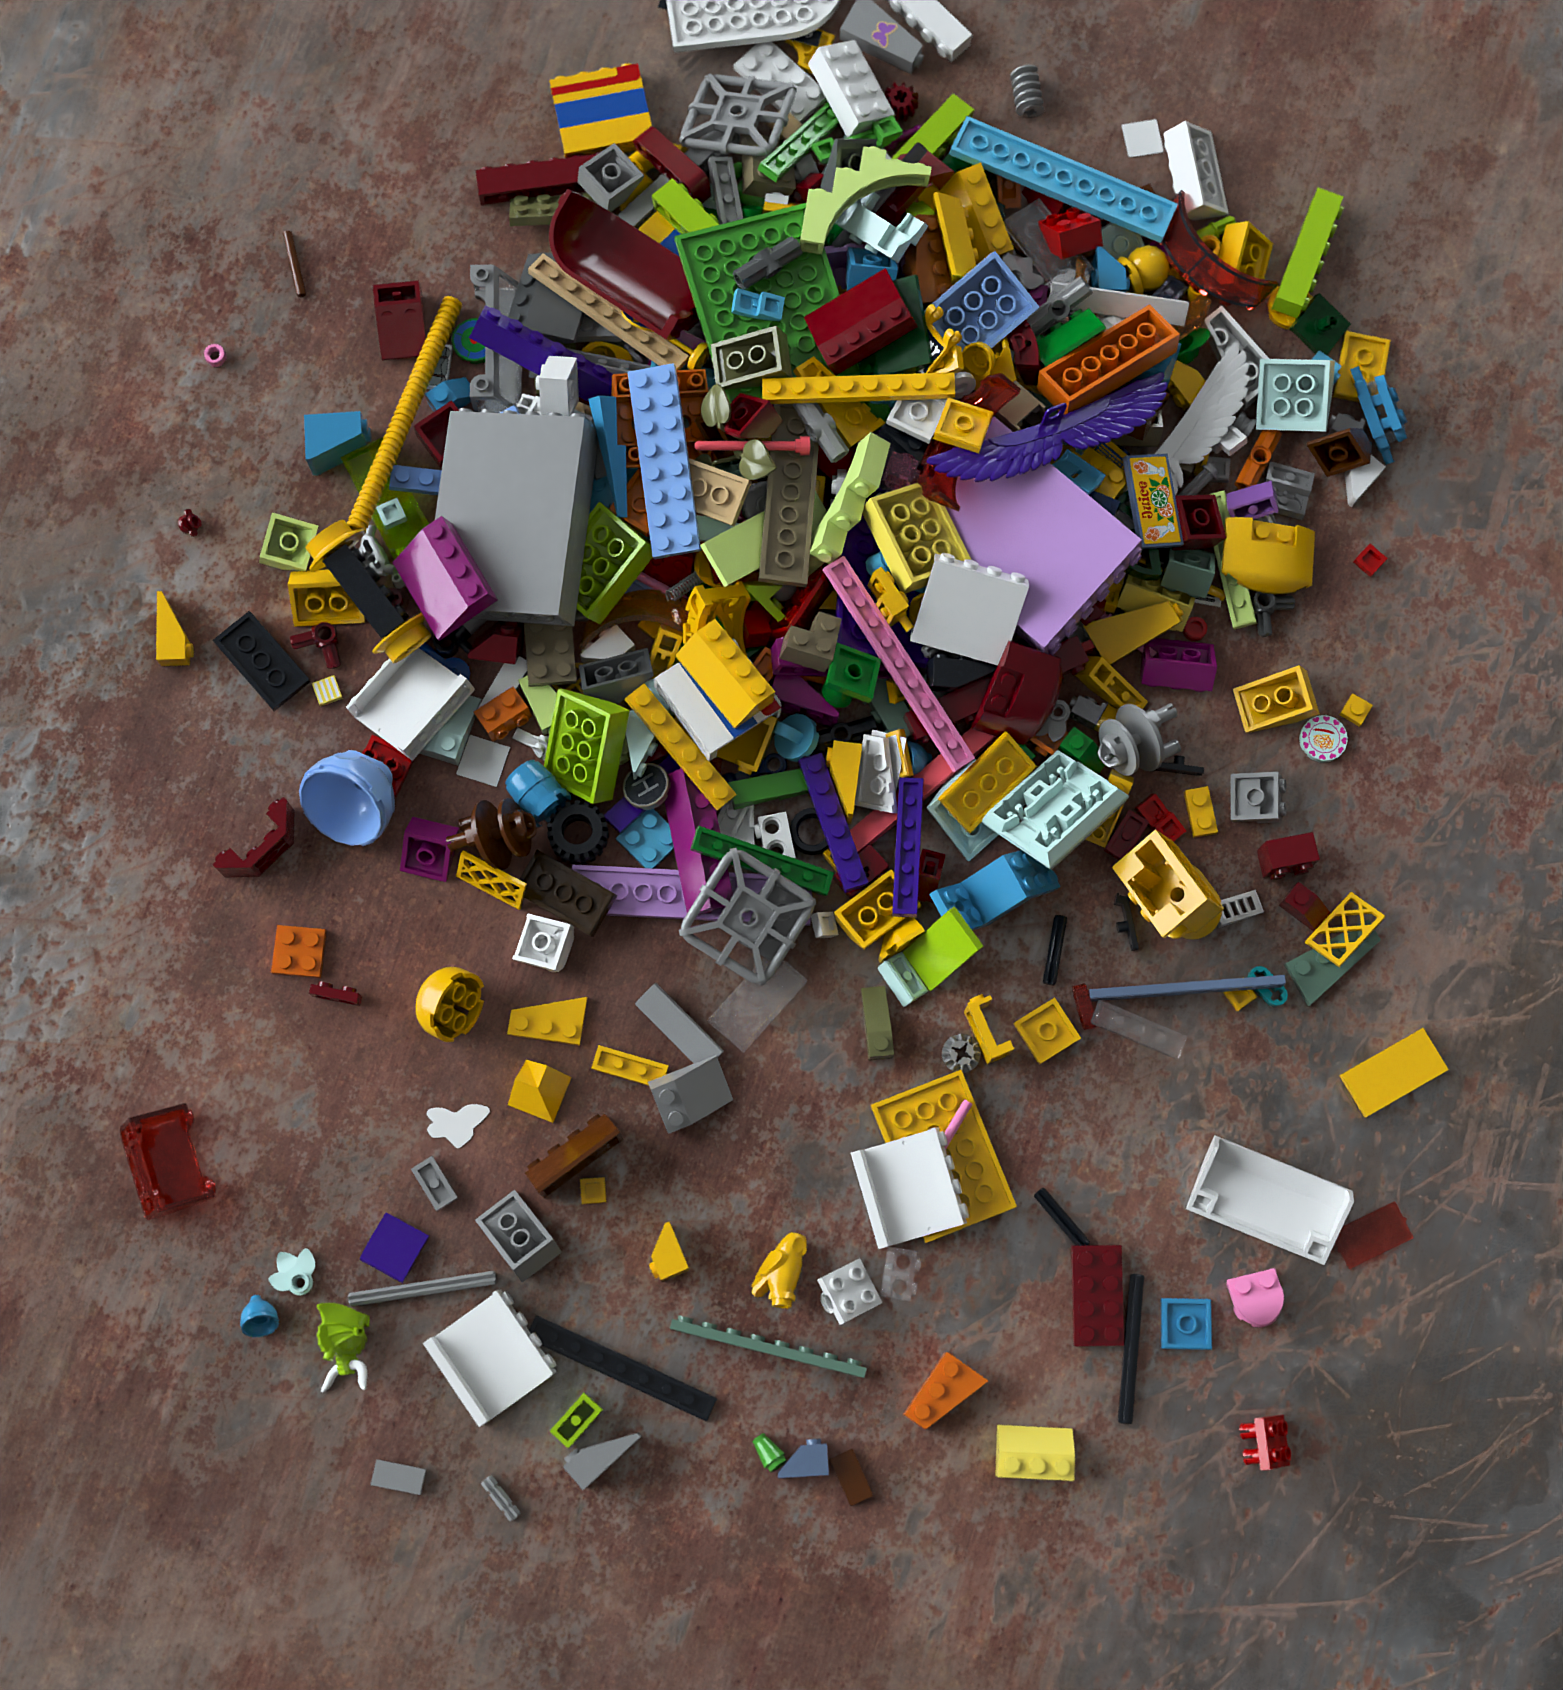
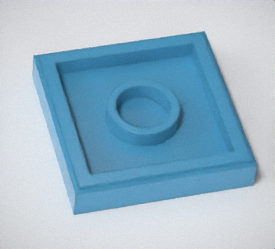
M1161 1298V1349L1212 1350L1211 1299Z

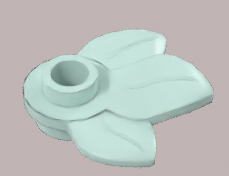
M307 1248L301 1251L298 1257L290 1253L279 1252L277 1256V1269L279 1272L268 1278L271 1285L279 1291L290 1290L295 1295L307 1294L313 1287L311 1275L316 1267L313 1254ZM303 1278L305 1285L299 1288L297 1280Z

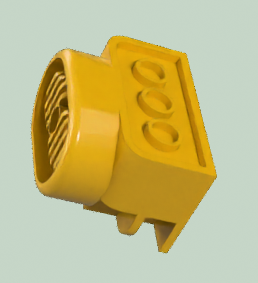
M1156 829L1112 866L1129 890L1128 897L1134 904L1140 905L1142 908L1140 911L1141 915L1148 922L1153 923L1163 938L1168 936L1172 939H1179L1181 937L1191 940L1200 939L1210 934L1217 927L1224 910L1219 895L1203 873L1190 863L1180 848Z

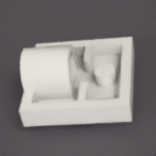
M860 1258L817 1280L823 1291L820 1297L822 1306L828 1313L835 1314L840 1325L883 1303Z

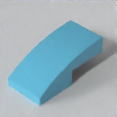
M737 288L734 292L731 313L755 319L780 321L785 297L764 291L761 294Z

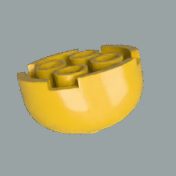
M445 967L432 973L422 984L416 998V1016L421 1027L428 1034L444 1042H454V1038L461 1033L466 1035L476 1023L483 1007L484 1001L480 999L481 988L484 987L482 980L477 975L459 967ZM456 1004L469 1010L467 1017L465 1014L453 1008Z

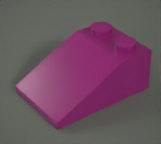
M793 675L775 676L772 688L781 702L782 713L789 715L803 714L811 718L815 723L830 728L838 723L839 712L802 677Z

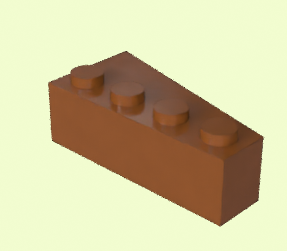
M917 214L915 218L923 221L928 227L917 245L914 246L910 243L905 251V264L903 265L902 274H905V277L914 274L918 275L923 308L925 310L952 287L937 215Z

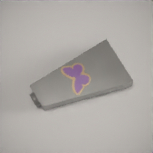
M856 0L840 28L839 40L843 42L855 40L861 51L912 74L914 68H919L923 61L924 55L921 54L923 45L872 0Z

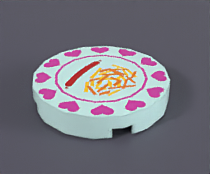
M1320 715L1309 719L1302 727L1299 735L1302 750L1311 760L1320 763L1331 762L1338 758L1346 749L1348 742L1347 732L1343 724L1336 718L1328 715Z

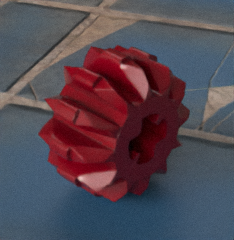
M894 82L892 88L887 87L885 89L884 95L895 113L896 121L902 118L906 122L908 116L913 117L919 108L918 92H913V85L906 88L905 82L901 86Z

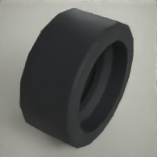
M815 808L803 809L791 821L790 833L792 843L803 854H821L829 848L826 838L817 845H808L802 842L799 837L798 828L804 820L808 818L818 819Z

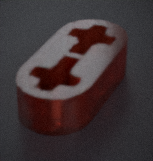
M1082 983L1072 986L1073 997L1083 1030L1096 1028V1018L1086 984Z

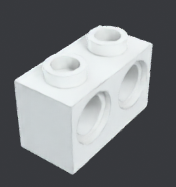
M786 812L758 817V824L754 825L756 839L761 838L762 848L771 850L773 847H779L783 850V855L795 859ZM769 824H775L779 830L774 834H770L765 830V827Z

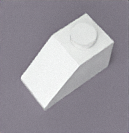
M1372 455L1370 464L1345 472L1347 501L1350 507L1359 500L1386 468Z

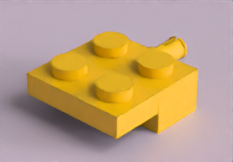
M881 566L873 572L867 586L878 600L876 606L891 627L900 622L907 633L914 628L906 613L909 607V600L903 591H899L894 585L895 580L890 572H885Z

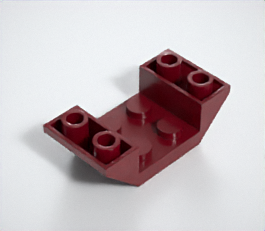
M928 150L918 162L932 167L928 185L931 183L939 191L955 174L951 168ZM907 153L900 155L897 159L902 161ZM913 185L898 186L875 214L894 227H897L903 220L901 216L926 187Z
M284 797L272 802L268 807L269 811L266 813L278 828L269 831L264 837V842L259 847L255 846L249 850L244 861L231 848L227 851H221L215 857V862L212 865L224 877H260L294 844L295 810Z

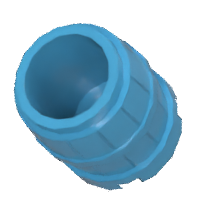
M529 760L521 764L508 776L505 782L506 790L524 812L533 815L537 827L542 826L539 822L543 820L547 823L550 822L552 813L555 814L557 812L556 808L559 806L563 808L566 799H572L569 792L557 782L552 772H549L540 762L535 760Z

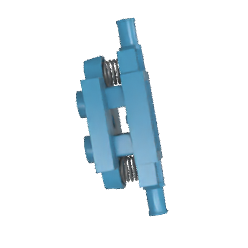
M1359 366L1352 368L1350 371L1355 382L1354 385L1373 439L1379 452L1382 454L1385 465L1393 463L1395 461L1390 451V439L1392 441V438L1394 440L1395 437L1398 443L1407 439L1404 427L1407 419L1403 409L1398 410L1396 402L1399 401L1395 388H1390L1384 375L1374 377L1375 382L1367 383L1362 376ZM1384 405L1388 416L1383 419L1380 418V411L1376 408Z

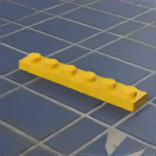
M645 683L625 698L628 705L717 811L737 795Z

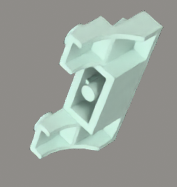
M873 192L859 199L846 209L835 224L851 233L849 238L857 244L866 243L864 248L877 255L879 251L898 263L910 243L914 246L917 245L928 225L907 213L902 222L897 227H894L871 212L880 198L877 193Z

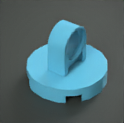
M793 714L782 722L777 721L773 733H775L774 743L778 754L789 761L795 762L804 756L808 757L811 755L819 739L815 721L803 714Z

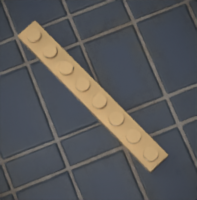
M544 253L528 268V274L657 365L674 363L676 370H681L688 362L689 355L657 333L645 331L631 325L622 316L621 309L568 275L554 260Z

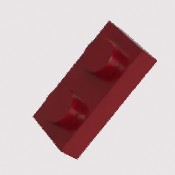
M1129 809L1104 851L1121 860L1134 848L1149 821Z
M321 981L318 982V985L311 984L309 994L312 997L356 1006L361 1004L362 996L356 993L357 989L342 986V990L332 988L333 984Z

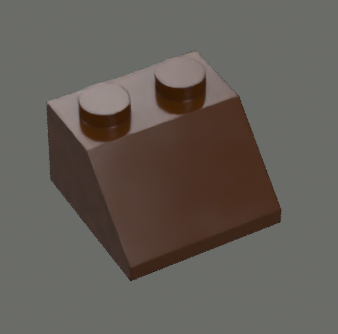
M1348 428L1307 442V447L1327 477L1370 464L1372 444L1362 428Z

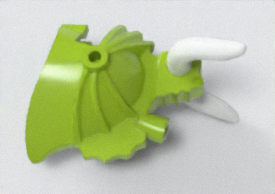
M338 1303L317 1304V1309L322 1318V1324L318 1326V1333L316 1335L318 1345L321 1351L325 1352L324 1360L333 1361L335 1355V1360L337 1361L329 1371L321 1392H326L332 1386L338 1374H355L354 1370L358 1371V1383L361 1389L365 1390L367 1385V1368L363 1362L358 1360L356 1354H361L368 1340L363 1327H369L370 1316Z

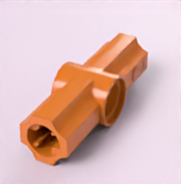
M1279 430L1261 431L1234 483L1238 490L1257 485L1282 436ZM1254 457H1260L1263 462L1255 460Z

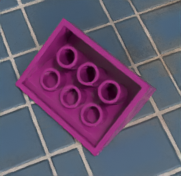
M440 516L423 528L392 562L439 641L498 601L454 525L443 516Z

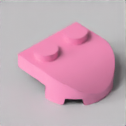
M1275 1268L1227 1280L1226 1284L1234 1304V1313L1240 1320L1252 1324V1327H1266L1277 1320L1283 1307L1284 1294Z

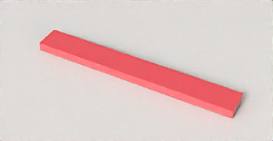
M972 728L961 736L974 757L999 738ZM939 754L921 772L914 775L912 778H923V801L963 767L953 772L942 754ZM899 789L896 791L897 810ZM874 809L850 829L858 854L897 824V813Z

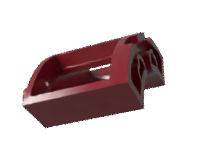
M1025 319L1007 335L1009 348L1015 353V366L1024 385L1037 386L1039 371L1042 370L1040 351L1035 334Z

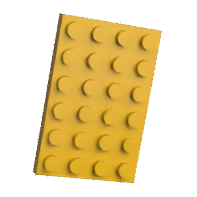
M962 1070L870 1105L884 1142L888 1143L931 1130L934 1127H939L940 1132H945L964 1099L973 1104L946 1148L947 1156L951 1155L955 1169L952 1170L954 1180L958 1179L962 1193L959 1194L961 1204L965 1203L968 1209L969 1217L966 1218L967 1223L922 1236L925 1243L1017 1207Z

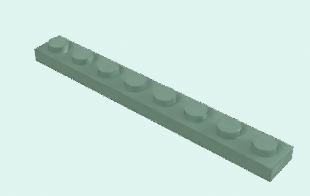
M678 1316V1320L672 1319L671 1330L865 1378L867 1368L862 1367V1362L848 1358L847 1363L837 1361L838 1355L824 1352L822 1357L814 1355V1349L799 1346V1350L789 1348L790 1343L775 1340L774 1344L766 1343V1337L751 1334L750 1338L742 1337L739 1330L727 1328L726 1332L716 1330L717 1325L703 1322L702 1326L692 1324L693 1319Z

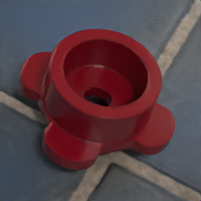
M186 509L184 510L185 515L178 519L179 528L185 534L190 533L192 537L197 536V530L202 525L201 520L192 513V510Z

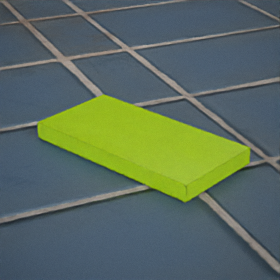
M954 906L902 953L931 992L984 946Z

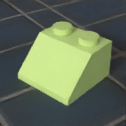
M272 513L259 563L282 570L306 571L310 554L305 547L316 536L318 525Z

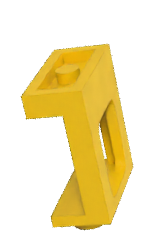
M981 994L970 999L964 1013L988 1065L1009 1056L1014 1047L1011 1040L996 1045L981 1009L988 1007L992 998L991 995L984 997Z

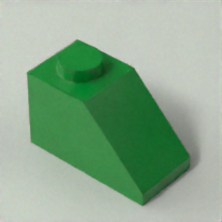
M1075 727L1071 729L1057 749L1098 775L1105 767V764L1098 756L1099 747L1092 739Z

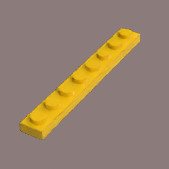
M955 372L762 378V399L769 400L771 404L948 399V397L955 399Z

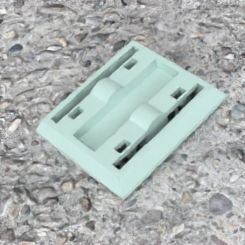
M1057 750L989 810L982 819V823L1052 870L1126 802L1129 795L1080 762H1076Z

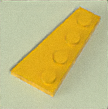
M814 356L793 370L797 377L835 376ZM864 402L818 403L823 412L830 414L835 421L837 433L848 449L860 442L870 432L873 433L886 423L880 417L877 418L871 413V408Z

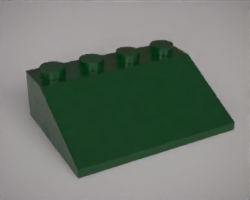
M914 274L893 280L918 327L858 362L860 375L914 374L933 364L918 275Z

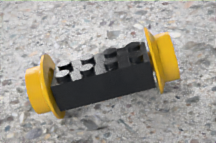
M344 519L339 520L317 534L306 545V550L314 559L309 569L311 572L320 570L325 566L329 569L377 634L383 639L375 646L372 652L374 654L385 652L393 664L397 663L417 650L432 636L423 624L425 617L420 613L407 621L410 617L399 604H394L392 600L395 596L387 586L385 587L384 584L381 586L378 583L381 578L369 565L366 567L363 563L366 558L354 546L364 536V529L352 531Z

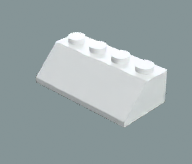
M1185 121L1164 132V145L1169 156V168L1172 172L1173 188L1176 195L1182 189L1181 208L1184 217L1191 220H1201L1228 215L1211 131Z

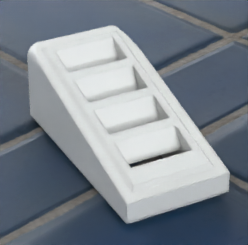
M1256 890L1221 900L1222 906H1226L1230 917L1226 918L1224 911H1222L1218 928L1264 913ZM1247 898H1252L1256 910H1251ZM1241 900L1243 901V904L1247 911L1246 913H1243L1241 906L1239 904V901ZM1232 903H1234L1238 915L1236 916L1234 915L1232 907L1230 905Z

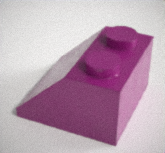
M412 816L404 831L400 871L446 882L455 854V850H449L447 844L451 842H446V837L458 834L459 828Z

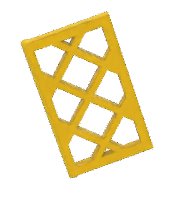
M464 850L461 852L456 877L518 910L522 908L526 883L500 869H494L485 861ZM466 859L474 863L475 866H470ZM475 871H481L485 878L480 879ZM463 872H468L472 878L464 875ZM489 872L497 875L498 877L492 878ZM497 883H503L507 890H501ZM510 883L518 886L520 889H514ZM484 884H490L493 889L485 886ZM512 895L516 902L506 896Z
M1350 892L1306 939L1305 944L1340 968L1385 919V915L1353 892ZM1350 900H1353L1358 904L1359 910L1344 911V906ZM1363 914H1372L1377 919L1371 925H1365ZM1359 915L1361 925L1347 926L1345 916ZM1341 916L1343 927L1328 928V924L1334 917ZM1349 931H1362V935L1355 942H1349L1348 940ZM1343 932L1345 943L1331 944L1329 933ZM1325 933L1327 944L1318 945L1313 941L1319 934ZM1346 948V952L1338 959L1332 955L1331 949Z

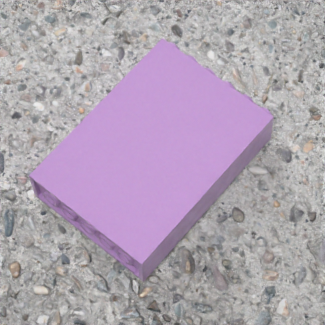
M993 416L984 440L1009 434L1012 431ZM1041 463L1035 471H1032L1030 468L1028 472L1022 475L1018 473L1014 477L1006 478L1005 474L995 481H990L989 478L982 482H974L975 478L962 481L960 480L961 476L947 477V473L935 471L929 479H932L971 560L976 561L982 567H998L1007 574L1013 572L1025 576V579L1029 580V589L1015 628V633L1036 650L1054 655L1062 645L1060 643L1065 636L1069 638L1078 627L1076 624L1080 619L1083 618L1085 620L1094 610L1092 606L1097 601L1102 602L1109 594L1108 588L1113 583L1118 584L1126 574L1124 571L1129 565L1133 567L1142 557L1140 554L1142 551V539L1051 463L1043 466Z

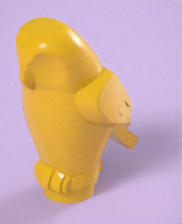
M794 1232L787 1234L777 1245L776 1249L768 1254L751 1286L753 1287L751 1293L755 1297H763L770 1290L769 1300L772 1301V1307L792 1308V1302H795L796 1299L794 1291L802 1268V1256L807 1252V1240L804 1235Z

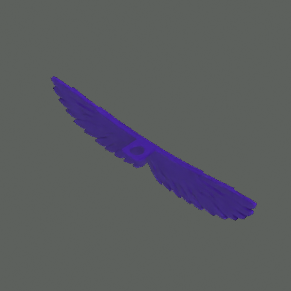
M1160 372L1140 381L1137 380L1110 395L1108 394L1091 404L1065 415L1063 414L1067 405L1062 403L1047 409L1042 422L1038 425L984 440L979 454L955 447L949 451L928 457L926 462L930 465H937L934 470L939 473H947V477L961 476L960 480L962 481L975 478L974 482H982L989 478L990 481H995L1005 474L1006 478H1011L1018 473L1019 475L1025 474L1030 468L1032 471H1035L1041 463L1043 466H1046L1051 462L1052 458L1053 461H1056L1060 457L1063 446L1062 442L1078 449H1088V446L1095 447L1099 446L1100 443H1109L1111 439L1121 438L1122 435L1133 432L1134 428L1132 427L1144 425L1146 420L1155 416V410L1162 406L1160 401L1166 397L1164 391L1167 389L1168 383L1162 382L1165 375L1163 372ZM1060 409L1055 416L1049 417L1052 412Z

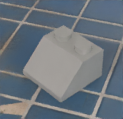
M615 143L581 165L578 173V183L597 204L610 212L623 204L644 178V174Z

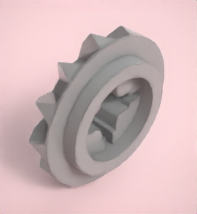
M958 1034L951 1036L945 1042L942 1048V1059L950 1070L954 1072L962 1070L963 1073L973 1070L979 1063L981 1056L979 1044L971 1036ZM966 1044L965 1053L970 1058L962 1057L957 1063L958 1054L954 1049L960 1050Z

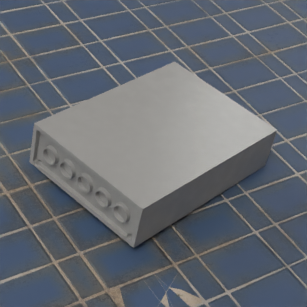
M460 408L459 411H450L435 520L443 516L454 525L498 601L472 619L574 626L599 443L595 426L584 415L572 413L571 416H562V414L549 412L548 415H540L533 411H527L526 414H518L511 410L495 413V411L489 409L473 412V410Z

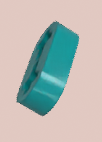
M1257 966L1248 973L1247 978L1256 977L1254 973H1263L1264 976L1274 975L1267 968ZM1284 986L1281 988H1270L1273 992L1279 991L1281 993L1279 995L1281 1001L1278 999L1273 1001L1271 999L1273 994L1269 989H1254L1272 1007H1279L1284 1004L1288 997Z

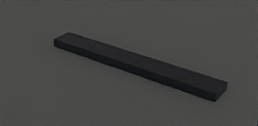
M535 1316L529 1329L531 1334L534 1332L542 1342L541 1346L706 1422L708 1421L717 1398L540 1316Z

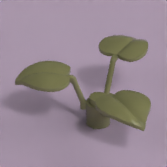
M715 384L703 399L701 415L707 426L715 427L717 425L720 430L725 432V427L722 423H727L730 420L731 405L722 386ZM733 436L734 438L738 439L739 441H746V438H745V439H741V438H738V437ZM757 439L748 441L743 451H733L735 456L712 462L708 454H702L695 459V461L712 467L720 463L741 460L739 464L740 473L748 480L763 478L777 469L766 446Z

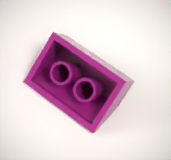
M1161 638L1151 640L1143 648L1140 669L1141 684H1146L1150 687L1165 686L1175 690L1184 688L1193 689L1196 692L1212 691L1217 670L1214 644ZM1149 647L1157 652L1153 658L1150 656Z

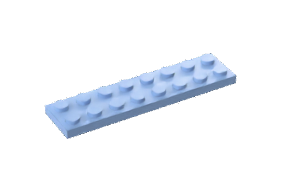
M672 363L629 371L628 379L652 556L654 559L699 552L701 551L676 365Z

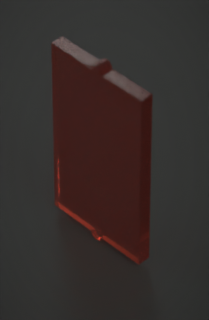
M1394 1201L1344 1225L1335 1243L1338 1247L1337 1252L1341 1253L1348 1269H1351L1414 1237L1406 1224L1407 1218L1402 1216Z

